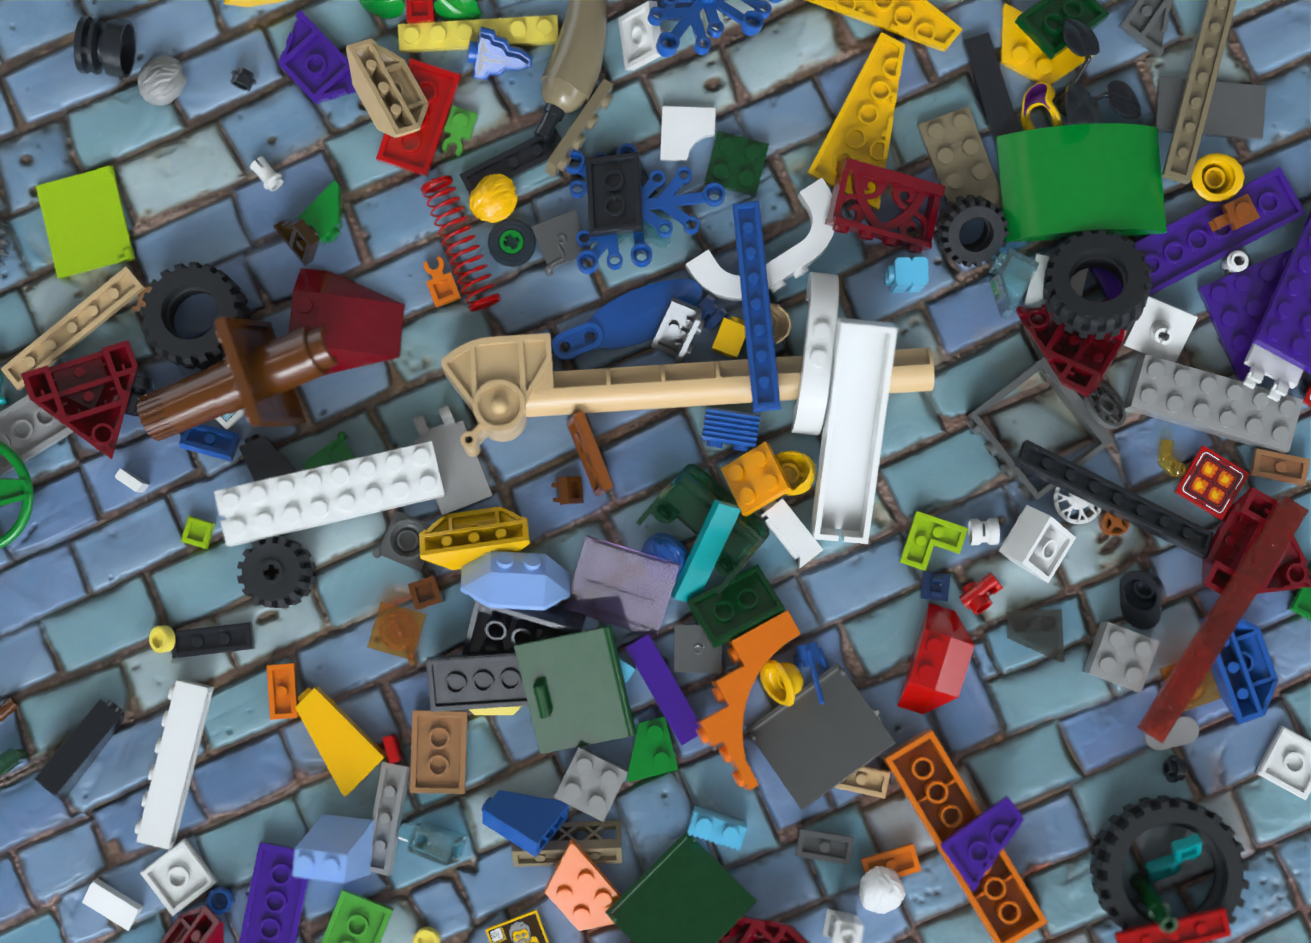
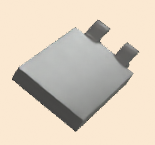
M448 405L438 409L444 424L429 429L425 416L422 415L413 419L420 435L419 438L413 440L414 445L430 441L433 444L445 497L436 498L442 515L493 496L478 455L475 457L468 456L461 444L462 434L468 432L465 422L462 420L456 423L451 408Z

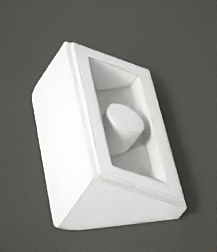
M98 878L92 881L82 902L128 931L144 907Z

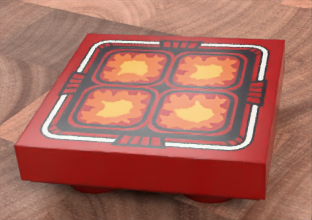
M1202 445L1173 492L1215 518L1222 520L1250 473Z

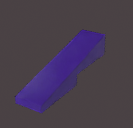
M649 633L626 645L625 648L681 746L697 737L696 729L699 727L696 722L699 720Z

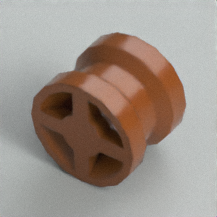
M1104 511L1099 517V528L1108 536L1122 535L1130 527L1129 522L1107 511Z

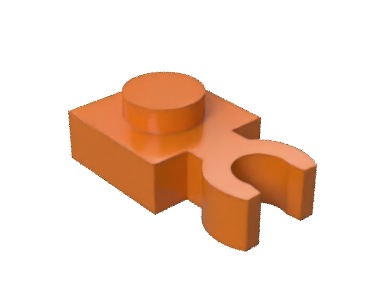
M440 256L437 257L439 262L437 269H430L427 261L423 263L425 271L433 277V279L426 281L436 308L461 299L452 273H443L445 263Z

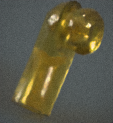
M1160 440L1159 466L1168 476L1173 478L1183 476L1186 472L1185 464L1178 462L1172 456L1174 441Z

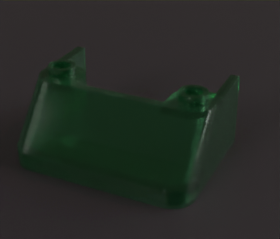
M688 464L656 497L636 523L641 526L651 514L658 521L666 524L673 523L676 519H679L698 536L715 499L737 506L738 504L734 496L701 467L695 464ZM740 511L715 564L716 571L725 577L715 590L718 595L742 570L770 534L768 526L754 513L744 516Z

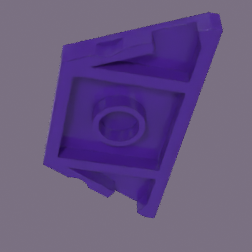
M299 10L296 14L297 19L293 30L289 33L286 40V48L282 51L278 61L279 66L315 104L356 93L352 84L348 59Z

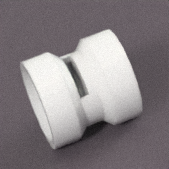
M988 518L986 521L969 519V544L980 545L982 542H987L989 545H998L1000 539L998 518Z

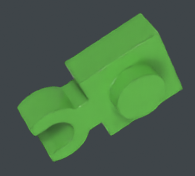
M452 105L444 132L450 134V137L445 139L442 144L443 152L447 153L448 147L455 144L457 145L456 156L460 157L462 155V140H471L479 117L477 113Z

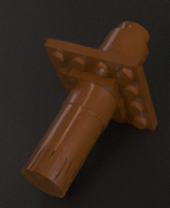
M222 317L214 320L217 328L215 330L216 337L223 345L226 353L225 360L142 395L137 400V412L141 420L140 422L144 430L147 431V434L154 438L155 441H162L243 409L244 416L251 426H299L307 422L294 388L327 375L330 372V367L337 365L338 362L336 356H332L325 345L323 334L327 333L324 324L316 328L304 326L276 338L271 322Z

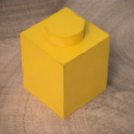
M730 316V319L724 318L711 351L737 360L746 337L744 320L734 316Z

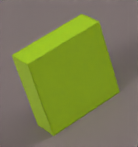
M188 516L181 542L209 549L216 523Z

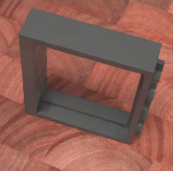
M1042 357L966 416L969 420L967 425L975 435H981L986 442L983 445L992 457L997 456L1003 463L1000 465L1002 471L1007 477H1013L1019 484L1017 489L1026 500L1030 498L1031 501L1040 499L1055 486L1045 481L1035 489L1020 468L1015 466L1013 459L981 420L980 416L1035 373L1040 372L1094 441L1093 445L1071 462L1082 466L1114 441L1106 429L1091 417L1086 404L1077 392L1061 384L1045 357Z

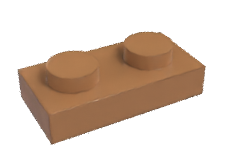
M1254 449L1249 476L1305 486L1310 459Z

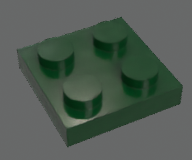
M717 131L704 184L719 183L725 190L756 197L769 144Z

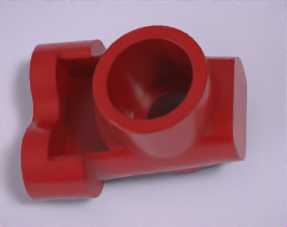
M990 572L977 584L974 581L964 586L962 589L963 594L959 598L968 610L971 609L977 615L992 605L993 602L989 596L996 594L1003 589V586Z

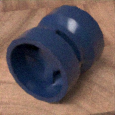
M711 294L706 296L696 306L702 309V320H705V327L710 332L729 314L724 307L716 304V299Z

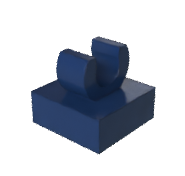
M922 572L919 599L948 602L951 575Z

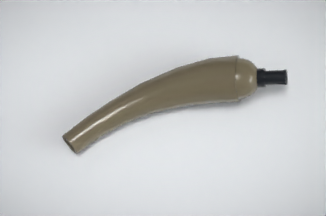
M568 0L562 29L541 77V94L545 106L542 110L543 116L537 129L534 131V135L543 141L550 140L557 123L562 121L565 114L577 111L590 100L601 71L605 48L607 0Z

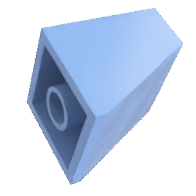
M323 814L295 848L293 876L346 883L370 875L375 820Z

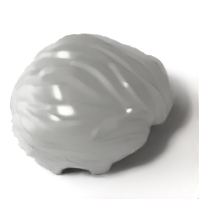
M160 55L149 60L143 65L138 75L140 95L143 96L145 101L155 106L172 103L182 93L186 84V76L182 72L180 62L168 55Z

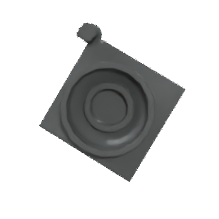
M575 209L531 227L547 264L544 269L547 276L554 274L553 268L576 260L580 252L592 250L591 246L581 248L577 244V233L583 230ZM582 236L580 241L587 242L588 239L586 236Z
M396 510L379 550H373V557L379 558L382 555L421 572L426 560L420 557L419 533L427 530L431 525Z
M675 624L674 672L722 673V645L713 649L699 625Z

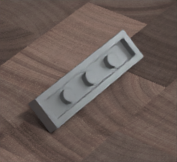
M388 761L382 762L372 820H375L370 872L386 876L392 875L411 766L398 763L390 764Z

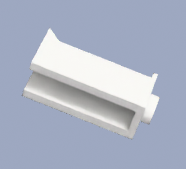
M783 499L779 502L774 500L762 507L765 513L760 517L763 518L765 516L767 518L764 521L794 560L798 558V569L823 551L822 547Z
M827 909L822 936L829 938L831 943H861L864 925L857 914Z

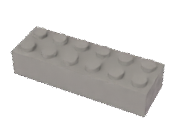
M1144 354L1137 358L1124 407L1128 411L1267 451L1285 453L1290 451L1303 399L1290 395H1281L1280 400L1276 402L1267 397L1270 392L1269 389L1259 386L1251 389L1238 380Z

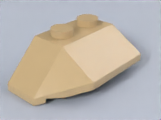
M373 39L347 45L346 51L353 87L377 130L394 138L419 131L429 103L405 60L392 51L377 45V42Z

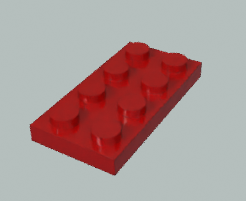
M410 58L408 67L429 105L419 131L397 138L384 133L376 160L428 177L461 80V75Z

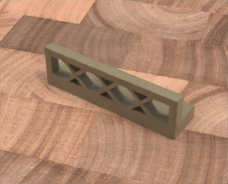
M621 820L564 822L557 831L562 836L557 841H549L537 857L512 843L513 867L556 866L567 849L568 841L572 838L595 864L623 863ZM604 830H616V839H603L599 834ZM577 831H585L589 834L584 840H576L572 837Z

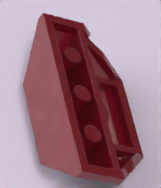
M204 905L198 909L180 914L160 943H224L223 922L208 906Z

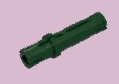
M1140 873L1134 874L1130 879V885L1147 907V913L1150 918L1158 923L1164 933L1165 931L1167 933L1175 931L1178 927V921L1171 914L1168 903L1160 898L1143 873L1142 876Z

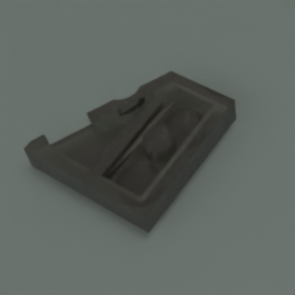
M1062 609L1005 611L1007 639L1058 662H1064Z

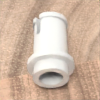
M264 157L257 158L260 162L259 164L255 160L251 163V170L264 182L263 186L265 189L275 191L283 184L282 175L276 173L265 161Z
M1238 250L1231 252L1222 261V270L1228 269L1227 274L1243 271L1248 266V256Z

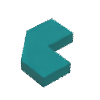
M1196 833L1173 841L1170 855L1145 863V876L1149 882L1153 883L1175 875L1182 870L1181 864L1187 859L1194 860L1200 856L1202 840L1199 834Z

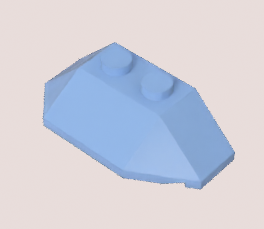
M490 551L462 566L461 592L469 594L473 599L490 608L546 610L561 600L570 597V573L546 554Z

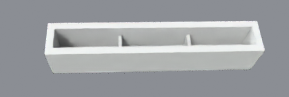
M184 679L176 680V683L171 685L168 694V700H171L169 711H165L161 724L164 727L163 735L158 738L155 746V753L158 754L156 764H152L148 775V780H151L149 791L144 793L142 799V807H145L143 816L138 819L135 827V834H138L136 842L164 849H170L175 846L214 686Z

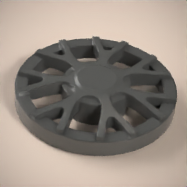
M1100 383L1097 388L1098 394L1095 390L1088 397L1084 395L1086 408L1099 425L1107 429H1117L1126 420L1125 407L1114 390Z

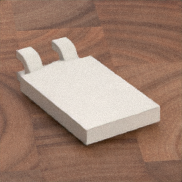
M1252 343L1244 361V364L1251 368L1243 384L1253 389L1257 383L1260 384L1264 375L1274 379L1275 382L1267 397L1278 402L1281 395H1287L1289 388L1293 389L1297 386L1303 370Z

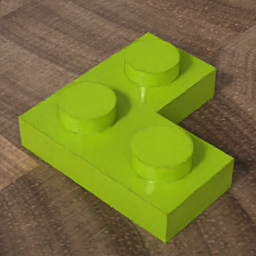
M915 511L899 563L926 571L934 546L960 554L968 528Z

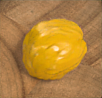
M492 174L479 181L469 197V206L472 214L476 218L490 223L499 222L507 218L513 212L518 199L513 180L503 174Z
M793 450L777 454L776 458L792 488L791 491L784 495L793 496L808 491L815 480L816 464L810 456Z

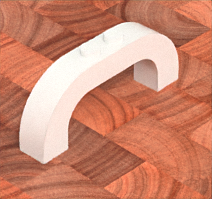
M823 178L800 191L798 199L810 218L809 234L803 241L766 264L768 290H771L773 293L786 286L785 280L794 275L795 279L808 272L807 266L822 255L834 234L833 227L825 225L832 193ZM709 249L686 263L685 269L691 278L701 285L703 291L721 300L731 302L742 301L740 275H733L724 271L718 265Z
M809 272L805 300L808 301V315L800 386L793 409L791 433L818 436L823 425L830 385L838 311L839 278L835 274Z

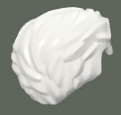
M876 866L860 879V901L867 910L885 914L899 907L905 897L904 885L897 872L893 869Z

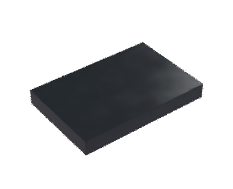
M639 152L586 158L589 235L591 237L644 232Z

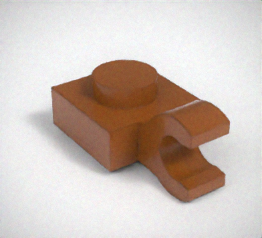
M1246 194L1223 205L1221 209L1224 214L1208 222V225L1212 232L1226 225H1230L1232 231H1235L1259 219L1260 216L1249 195Z

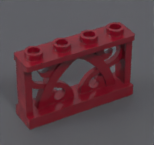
M845 158L837 162L835 171L837 175L825 225L832 226V230L838 233L848 234V231L857 233V238L863 240H873V238L882 240L881 244L885 246H905L906 251L910 253L921 254L924 250L932 249L933 233L941 197L944 196L945 185L851 158ZM849 175L851 176L853 194L844 195ZM873 182L876 186L875 192L865 194V191L870 190L868 183ZM887 186L891 187V196L894 203L903 211L895 218L882 223L873 213L867 200L880 196ZM902 191H905L908 194L907 200H904L905 202L910 203L908 206L904 204L900 199V193ZM925 198H928L924 216L918 212V209L923 204ZM850 199H855L856 202L855 205L847 209V211H854L855 218L853 220L846 219L841 212L842 204ZM912 216L917 218L922 226L921 234L917 238H913L907 233L909 226L916 230L915 222L910 219ZM863 219L867 222L868 225L861 223ZM898 227V233L890 232V230Z

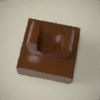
M581 476L557 478L558 482L551 484V487H558L559 497L553 498V502H560V505L584 503Z

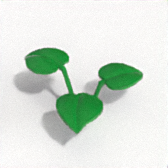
M360 0V4L364 9L385 19L399 17L405 9L404 0ZM435 0L433 5L436 13L446 21L477 20L483 13L478 6L477 0Z

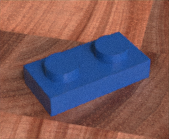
M201 424L184 431L179 441V446L182 449L232 462L241 436L239 433Z

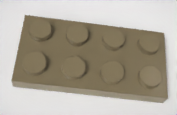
M969 106L918 124L917 128L938 184L946 186L943 196L946 204L949 201L957 202L955 197L962 196L966 198L967 194H973L976 197H984L999 209H1002L1000 188Z

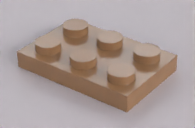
M412 710L410 793H466L468 711L431 712V710Z

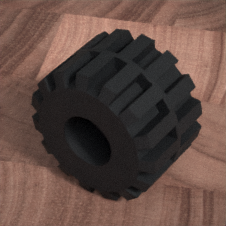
M271 536L265 538V540H256L252 543L254 546L252 549L246 548L242 553L245 556L244 562H238L237 569H242V575L237 576L238 583L244 584L245 588L242 589V592L245 596L252 597L253 603L268 608H289L290 605H297L302 602L301 598L308 596L312 591L309 589L311 583L315 584L316 577L312 576V570L316 569L315 562L310 561L311 553L307 549H303L301 547L302 544L299 542ZM275 568L279 569V574L275 576L270 575V571H273Z

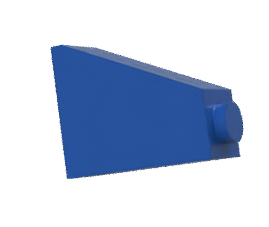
M499 790L493 798L489 797L484 802L481 809L483 811L482 824L534 857H537L567 820L569 805L559 800Z

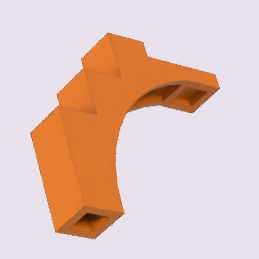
M788 610L727 642L729 646L727 649L728 656L734 664L738 663L739 667L711 682L714 686L711 689L714 698L719 704L723 703L724 707L696 722L699 727L696 729V732L703 744L707 743L708 746H715L720 743L721 748L718 749L720 755L726 763L730 762L734 769L732 777L739 788L743 786L744 790H751L759 785L746 761L743 747V716L751 687L765 663L782 646L801 635Z

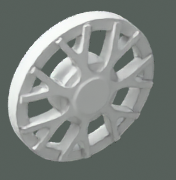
M1058 487L1054 489L1052 497L1054 509L1066 522L1085 524L1094 520L1102 510L1099 507L1095 510V505L1071 493H1068L1067 496L1059 493L1060 488ZM1067 500L1069 507L1061 511L1058 503ZM1087 506L1093 512V514L1088 518L1083 512V509ZM1072 509L1079 510L1077 520L1069 518Z

